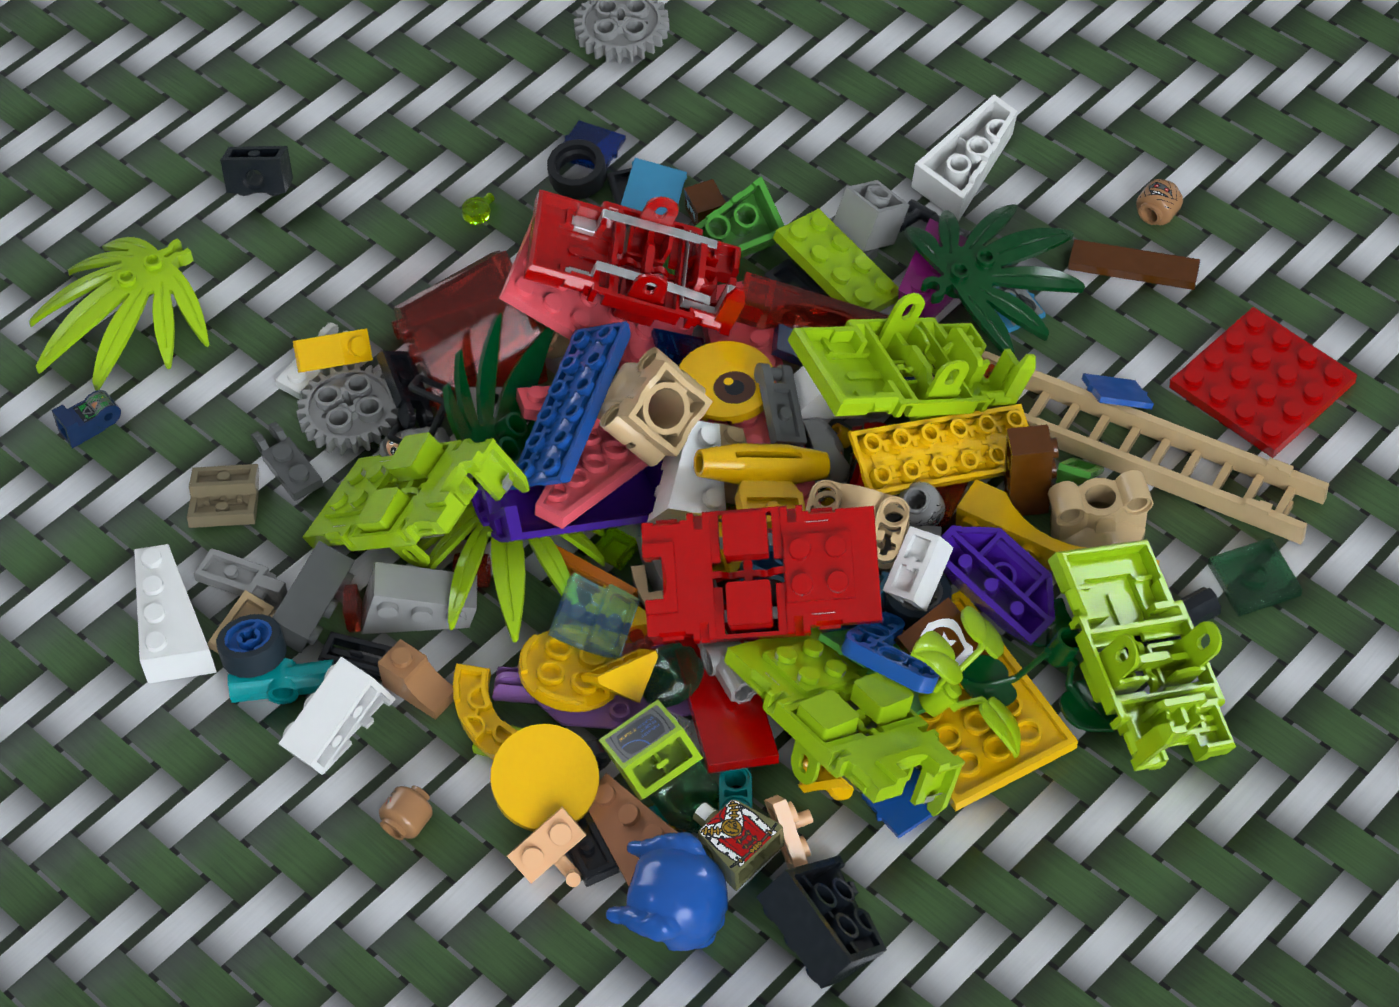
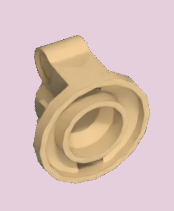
M1130 470L1120 474L1116 480L1093 478L1085 481L1080 486L1071 481H1063L1053 485L1048 491L1051 503V537L1071 545L1086 548L1143 540L1147 513L1153 506V500L1144 474L1138 470Z

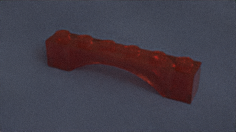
M746 272L740 287L745 289L746 300L736 322L762 330L777 327L779 323L785 326L841 327L845 326L846 322L850 319H886L889 315Z

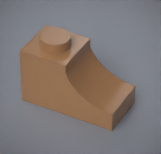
M400 639L378 661L383 686L435 720L454 701L453 685L447 682L432 667L425 654Z

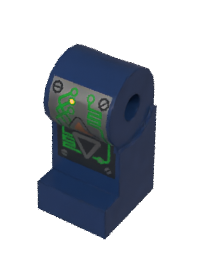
M97 390L74 406L67 409L64 405L53 409L52 413L58 431L73 449L115 424L121 416V409L106 391Z

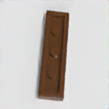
M1074 239L1068 270L1195 290L1200 259Z

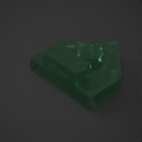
M698 761L652 793L649 798L671 826L698 833L702 826L693 820V815L697 808L705 802L718 811L719 786L701 762Z

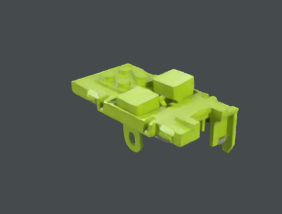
M429 432L406 435L403 437L394 455L384 457L376 455L359 458L302 538L312 548H315L319 541L330 547L345 545L350 551L390 547L409 564L420 568H427L430 564V557L416 544L421 538L449 534L478 491L473 482V477L495 501H500L512 485L522 493L529 492L530 488L526 475L501 449L494 438L486 439L485 442L474 443L470 438L463 441L455 440L440 443Z
M817 627L811 628V636L758 639L728 647L724 659L726 665L764 700L763 710L795 739L791 755V767L795 777L801 783L809 785L815 782L822 765L835 778L843 777L874 804L902 795L906 782L911 778L914 767L916 769L922 768L910 802L913 805L927 803V810L933 817L948 806L965 761L958 755L952 754L939 742V733L935 729L927 731L929 724L911 709L914 693L909 688L877 672L866 675L868 670L866 667L863 668L855 662L852 663L847 657L838 654L836 650L819 641L818 638L822 632ZM804 754L808 758L807 771L803 768Z

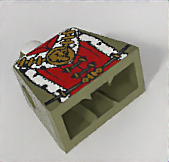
M731 800L719 812L705 802L697 808L693 815V820L702 826L698 832V839L701 841L702 847L705 849L706 854L719 865L725 880L735 891L784 846L783 826L738 800Z

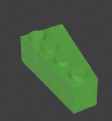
M760 176L750 186L737 193L727 203L714 210L694 227L703 229L704 237L740 247L741 259L776 245L777 243L772 239L774 233L785 225L762 176ZM668 255L663 267L666 268L669 274L674 275L675 270L668 268Z

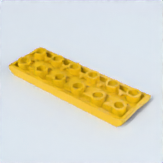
M1022 404L986 409L984 412L979 410L971 414L948 415L850 431L848 436L860 467L864 486L885 494L896 495L909 489L910 484L918 481L929 483L936 488L975 481L976 479L981 480L1004 476L1007 429L1027 427L1029 425Z

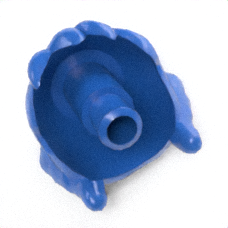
M689 832L657 835L643 841L635 840L629 842L627 845L628 853L635 855L639 860L628 889L627 905L609 908L606 911L607 920L613 924L624 925L630 931L655 942H663L671 951L702 949L712 944L717 931L725 923V913L728 910V890L722 870L706 854L701 841Z

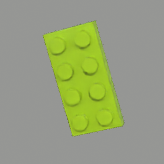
M820 209L775 231L772 239L852 319H867L897 303L899 287Z

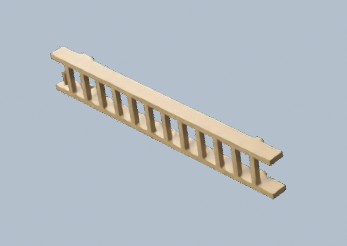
M984 350L981 356L982 359L990 361L984 377L989 378L1000 356ZM1037 370L1034 371L1025 387L1026 390L1040 395L1028 414L1025 413L1028 425L1048 424L1051 438H1057L1058 449L1121 474L1130 470L1141 471L1148 485L1300 545L1305 539L1307 523L1288 516L1293 508L1294 502L1292 499L1294 495L1302 496L1322 505L1327 498L1329 483L1293 470L1294 466L1271 457L1267 460L1133 407L1099 403L1094 395L1086 389ZM1049 399L1070 406L1059 425L1038 418ZM1079 411L1100 418L1089 437L1068 430ZM1110 422L1130 430L1119 449L1098 442ZM1140 434L1161 442L1150 461L1129 454ZM1170 446L1191 453L1181 473L1160 466ZM1201 458L1223 466L1212 486L1190 478ZM1232 470L1254 478L1243 498L1221 490ZM1263 482L1286 490L1275 510H1272L1273 504L1254 499Z

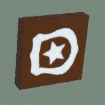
M949 597L894 639L903 652L911 655L912 649L920 636L928 631H936L950 644L955 653V661L959 665L978 646V643L965 630L961 621V612ZM984 649V651L980 654V655H988V656H989V654L987 653V651H986L985 649Z

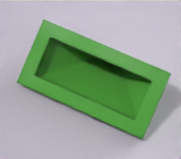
M1072 457L1059 463L1056 484L1063 481H1071L1079 486L1085 481L1103 474L1105 467Z

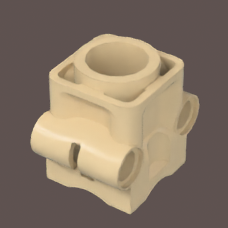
M653 347L643 354L638 363L627 362L621 366L611 382L597 418L600 420V426L621 444L626 445V448L644 463L653 467L662 461L665 456L677 457L685 445L691 430L705 415L713 401L705 395L706 390L684 370L680 369L662 351Z

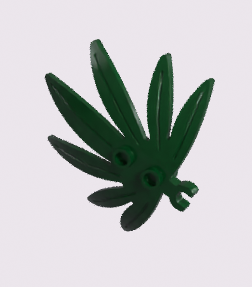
M1016 204L1003 206L985 216L973 229L963 247L958 245L960 237L958 220L948 210L942 212L938 223L940 245L933 235L923 229L916 227L905 228L904 235L908 241L941 275L940 277L931 276L924 279L920 290L922 292L928 289L937 291L932 294L930 300L932 304L940 303L945 294L951 298L960 299L978 326L1001 353H1003L1004 349H1011L1015 355L1009 332L997 312L1044 341L1048 339L1049 330L1041 318L1026 303L1012 294L996 289L993 286L1049 292L1083 293L1085 285L1082 281L1062 271L1039 266L1004 268L1038 256L1073 239L1074 233L1070 230L1060 228L1027 229L1009 234L984 246L1011 220L1018 207Z
M499 313L492 321L480 356L476 383L477 414L467 381L462 349L455 353L454 384L457 402L449 382L443 386V400L449 425L457 440L463 441L470 438L474 443L485 442L486 439L494 438L501 449L517 465L536 422L531 420L527 424L523 418L516 400L517 388L538 385L554 330L546 327L519 358L502 388L494 412L502 313Z

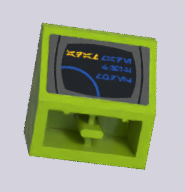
M656 700L598 740L638 800L645 799L703 759L685 730L659 700Z

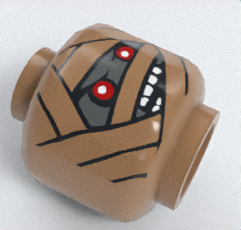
M1154 179L1148 183L1137 198L1136 207L1138 214L1144 222L1150 225H1165L1180 210L1183 204V197L1173 182L1164 179Z

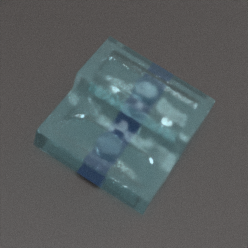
M574 573L567 581L548 635L581 650L617 659L623 651L640 599L613 584L603 588Z

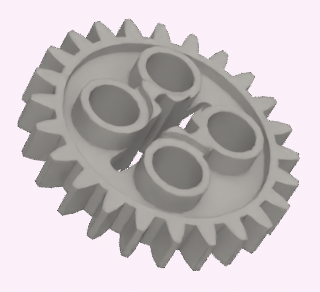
M589 0L590 4L581 3L582 10L576 11V19H574L575 38L579 40V47H585L586 54L594 52L595 59H599L603 55L606 56V62L608 63L612 58H617L618 64H621L623 58L626 57L630 62H633L636 55L645 59L644 52L647 51L654 54V46L662 47V39L668 38L667 31L670 30L668 10H665L664 3H658V0Z
M356 363L353 370H349L347 365H343L340 372L331 367V375L326 376L318 373L320 381L310 380L308 382L310 390L301 391L303 399L297 400L299 410L296 411L301 431L306 433L308 441L315 440L316 448L326 444L328 453H331L336 447H339L341 455H344L347 448H352L353 453L357 454L360 446L370 451L371 442L374 441L380 445L382 442L381 436H387L391 431V427L393 428L396 423H399V408L395 406L382 370L374 374L372 365H369L364 371L361 370L359 363Z

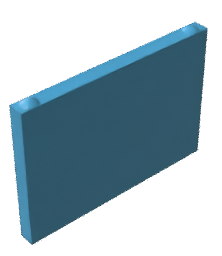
M635 158L632 162V169L621 205L643 211L646 203L651 198L661 196L668 197L679 204L684 182L687 180V172ZM659 207L656 209L655 213L658 215H663L666 213L667 209L664 207Z

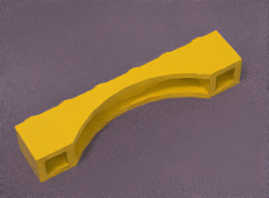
M977 479L956 507V526L1001 528L1048 570H1051L1048 559L1055 552L1086 548L1059 541L1039 531L1021 516L1012 505L1006 492Z

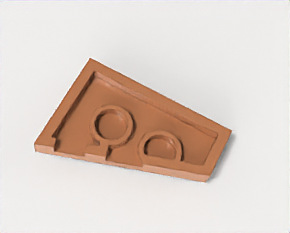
M607 773L599 780L598 791L589 809V813L628 886H630L639 858L628 853V843L635 840L643 841L666 833L678 832Z

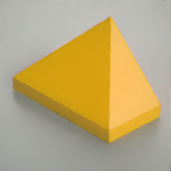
M637 649L582 674L581 678L585 683L640 703L658 655L656 650Z

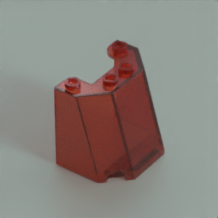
M494 251L393 307L396 320L392 321L391 324L397 340L402 339L405 344L410 343L408 351L413 364H420L424 376L444 385L448 382L450 383L451 388L454 390L456 402L454 384L455 353L462 349L469 387H476L481 352L495 316L502 313L496 387L504 386L519 358L540 334L533 318L499 299L513 265L506 251ZM544 363L538 384L548 380L546 363ZM426 384V391L443 398V391ZM430 400V407H434L437 414L441 404Z

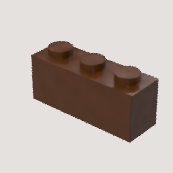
M1048 424L1007 429L1003 491L1007 493L1012 505L1021 516L1049 513L1050 500L1048 491L1054 485L1053 479L1057 478L1054 458H1058L1059 450L1057 438H1051Z

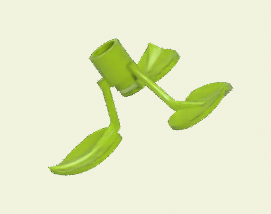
M967 606L961 611V621L969 636L978 643L976 650L959 665L955 661L954 650L939 633L928 631L920 636L910 656L926 663L941 678L937 681L933 693H919L918 698L923 709L932 717L938 716L949 707L953 712H956L962 707L979 705V711L983 719L1003 741L1015 759L1020 753L1021 734L1019 725L1010 710L995 697L987 700L985 697L980 696L959 701V696L962 694L959 685L963 679L962 672L984 649L994 659L999 658L1004 652L1003 640L994 625L975 608Z

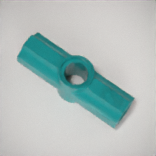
M284 658L275 669L261 676L239 678L228 674L231 703L269 699V701L276 704L292 703L296 701L298 695L315 693L324 681L327 670L334 665V661L324 660L297 664L292 659Z

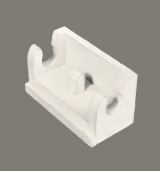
M910 526L883 591L902 603L906 601L920 610L927 611L953 547L941 536Z

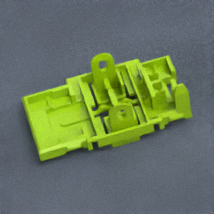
M910 293L899 299L886 319H850L846 322L845 326L794 328L788 338L789 344L835 416L867 415L869 412H886L887 414H892L893 417H901L904 413L911 421L948 415L971 414L975 410L984 412L988 407L1016 405L1036 369V356L1034 354H1026L1019 362L1011 349H1004L989 378H985L984 373L990 361L988 359L983 360L981 356L987 346L973 324H939L934 317L919 318L925 306L924 298L919 293ZM910 304H913L909 313L905 316H902L906 307ZM904 377H914L916 380H905Z
M1148 540L1055 552L1048 559L1061 594H1065L1073 613L1072 621L1069 623L1071 630L1082 629L1075 637L1084 659L1080 663V668L1094 701L1102 703L1106 715H1118L1110 725L1113 730L1117 729L1119 735L1124 737L1132 756L1130 761L1134 771L1161 769L1169 760L1165 749L1172 746L1188 745L1195 762L1207 760L1209 757L1228 754L1236 748L1231 732L1220 710V707L1225 704V698L1209 663L1221 650L1222 637L1220 630L1211 621H1203L1196 627L1193 626L1183 601L1173 600ZM1206 634H1208L1210 637V644L1207 647L1203 648L1201 645V640ZM1140 635L1142 642L1181 636V639L1152 643L1144 647L1141 642L1135 640L1134 636ZM1104 648L1101 652L1097 651V649ZM1143 671L1144 676H1137L1135 672ZM1197 676H1198L1199 682H1193V683H1191V682L1194 681V680L1197 678ZM1147 681L1150 687V694H1147L1146 691L1136 692Z

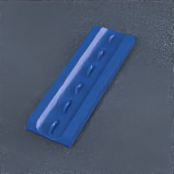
M627 321L578 329L571 336L570 343L559 364L558 371L517 463V467L526 475L529 487L535 485H554L571 481L631 337L630 325ZM513 485L510 487V490L517 489Z

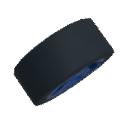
M250 614L229 622L219 632L216 639L217 650L223 667L229 674L239 678H253L272 671L283 661L287 652L280 624L274 618L264 614Z

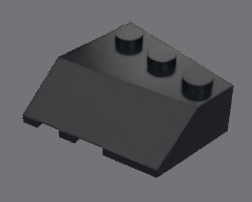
M840 855L787 869L756 896L763 906L765 915L776 924L784 935L786 945L798 955L806 967L808 976L821 989L841 982L887 950L869 913L859 908L855 901V896L859 892L854 882H846L841 872L845 864Z

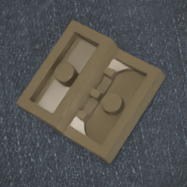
M258 464L192 468L189 482L191 498L187 513L189 528L255 524L259 490Z

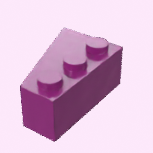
M930 218L925 231L933 235L940 245L938 222ZM960 235L958 245L963 247L967 238ZM916 250L898 289V300L907 294L919 293L925 301L924 309L919 318H935L954 298L945 294L940 303L932 304L930 302L932 294L937 291L928 289L922 292L920 290L924 279L931 276L940 277L941 275ZM910 304L906 307L902 316H905L909 313L913 304Z

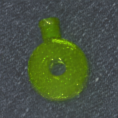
M487 193L483 198L471 197L463 203L461 210L464 220L470 224L484 223L490 216L491 209L489 204L495 201L494 195Z

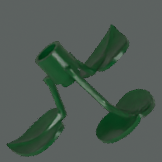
M1063 598L1054 599L1055 621L1033 643V645L1045 647V649L1015 675L1009 676L1006 666L998 659L988 655H979L962 672L963 679L960 683L971 698L983 696L988 700L991 697H995L1005 706H1008L1017 697V692L1011 683L1017 682L1044 659H1047L1054 667L1068 666L1065 687L1068 691L1064 692L1059 699V706L1065 719L1074 727L1084 731L1112 732L1117 730H1113L1110 725L1116 718V715H1106L1102 703L1094 701L1086 680H1079L1073 685L1074 670L1079 663L1075 659V656L1080 651L1075 640L1079 632L1077 629L1071 630L1069 623L1072 619L1066 610Z

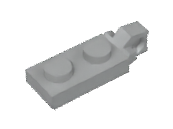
M213 548L208 551L194 572L197 582L239 596L246 590L261 600L266 598L268 601L281 604L288 593L285 586L286 583L277 580L276 575L271 573L268 567Z

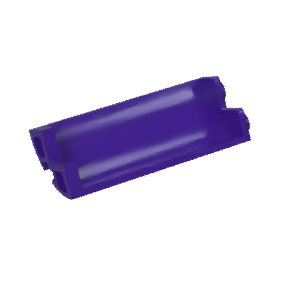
M660 461L653 467L647 466L563 529L534 515L535 504L546 487L543 485L529 487V492L522 493L518 489H509L500 501H495L479 483L475 485L478 491L471 500L482 526H490L493 530L491 531V537L499 542H513L647 523L649 514L653 512L656 501L654 496L655 490L660 485L663 470H661L663 461Z

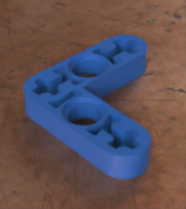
M882 612L883 623L859 624L846 633L841 647V652L846 657L913 691L923 694L933 693L939 675L923 661L893 647L896 644L894 639L903 633L905 621L892 613Z

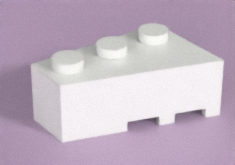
M698 421L691 430L685 445L677 457H664L661 470H663L660 485L656 487L654 494L656 501L653 512L649 514L647 523L656 524L657 520L677 519V522H679L680 520H686V513H693L694 516L702 515V512L726 510L724 482L698 477L694 471V456L698 449L721 446L720 424Z

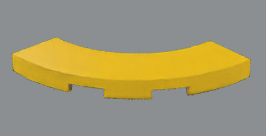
M456 663L453 676V697L458 718L471 741L484 754L494 759L502 743L518 730L502 721L493 708L489 696L490 668Z

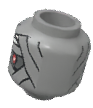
M920 481L910 484L909 489L899 494V497L904 499L909 506V524L936 526L944 517V499L931 484Z

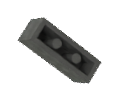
M321 541L315 546L272 617L280 624L286 646L299 653H302L307 643L315 644L323 630V627L318 624L323 616L330 619L339 603L334 597L339 590L345 593L355 576L350 573L355 560Z

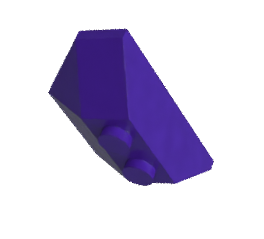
M952 525L941 536L953 547L943 571L955 587L1002 630L1031 646L1055 621L1052 574L1003 529Z

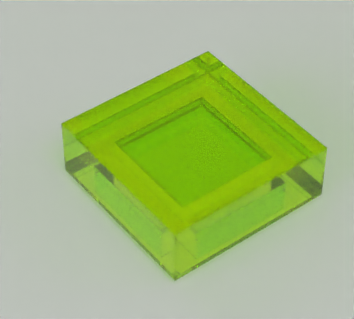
M615 527L609 528L595 545L603 555L605 562L619 570H622L638 550L636 538Z

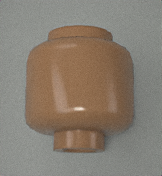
M415 785L411 788L405 786L396 787L379 809V816L382 820L380 826L397 840L417 837L433 815L432 807L428 802L430 799L429 795Z

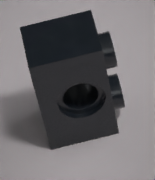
M288 146L228 147L220 160L226 193H237L240 196H248L253 193H267L268 195L275 196L286 193L293 180ZM253 170L259 171L262 175L255 173Z

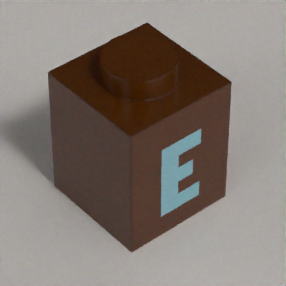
M713 179L684 188L686 211L694 226L726 203Z

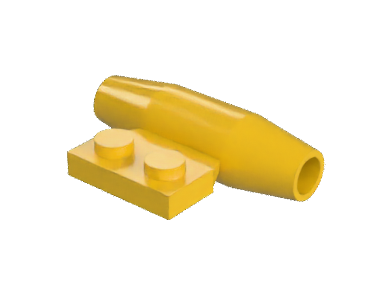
M735 443L698 449L694 456V471L698 477L739 484L736 496L734 497L736 509L787 506V509L795 508V505H802L803 511H805L803 493L798 490L795 484L826 479L830 472V458L827 452L789 444ZM766 515L768 528H772L771 515Z

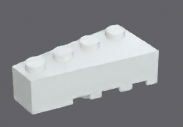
M996 95L991 96L915 164L911 187L943 211L948 210L952 212L959 222L1013 135L1018 111Z

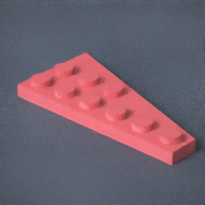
M599 424L598 429H592L571 481L546 485L535 504L534 515L563 529L648 465L627 449L626 445L621 444L605 431Z

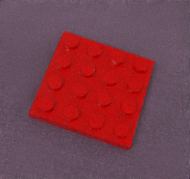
M1252 307L1172 377L1169 388L1274 458L1355 384L1357 374L1255 307Z

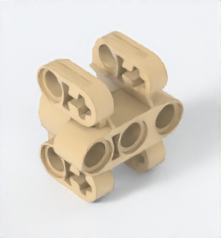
M821 480L814 484L810 491L805 511L811 512V509L832 507V510L838 508L874 506L879 571L890 572L909 529L910 509L907 502L898 496L852 484H843L830 480ZM822 488L831 489V491H822L817 494V492ZM823 498L834 499V502L828 506H822L818 503ZM890 514H898L902 519L898 522H890L886 517ZM888 529H890V530H899V531L891 532V531H889ZM887 537L891 539V550L887 552V555H881L880 552L884 551L886 539L884 538Z

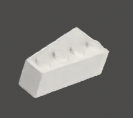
M169 545L134 549L139 656L147 682L155 683L217 673L209 647Z

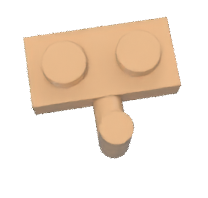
M779 795L765 799L764 802L770 819L783 826L784 846L781 848L787 868L791 869L808 864L807 857L811 856L810 849L805 837L798 835L797 829L813 823L811 812L807 809L797 813L791 801L787 802L785 798Z
M562 806L507 854V857L531 884L554 864L565 876L566 883L570 887H576L580 884L581 874L565 854L586 836V833Z

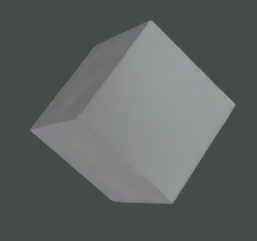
M878 180L846 187L833 223L865 252L895 243L909 204Z

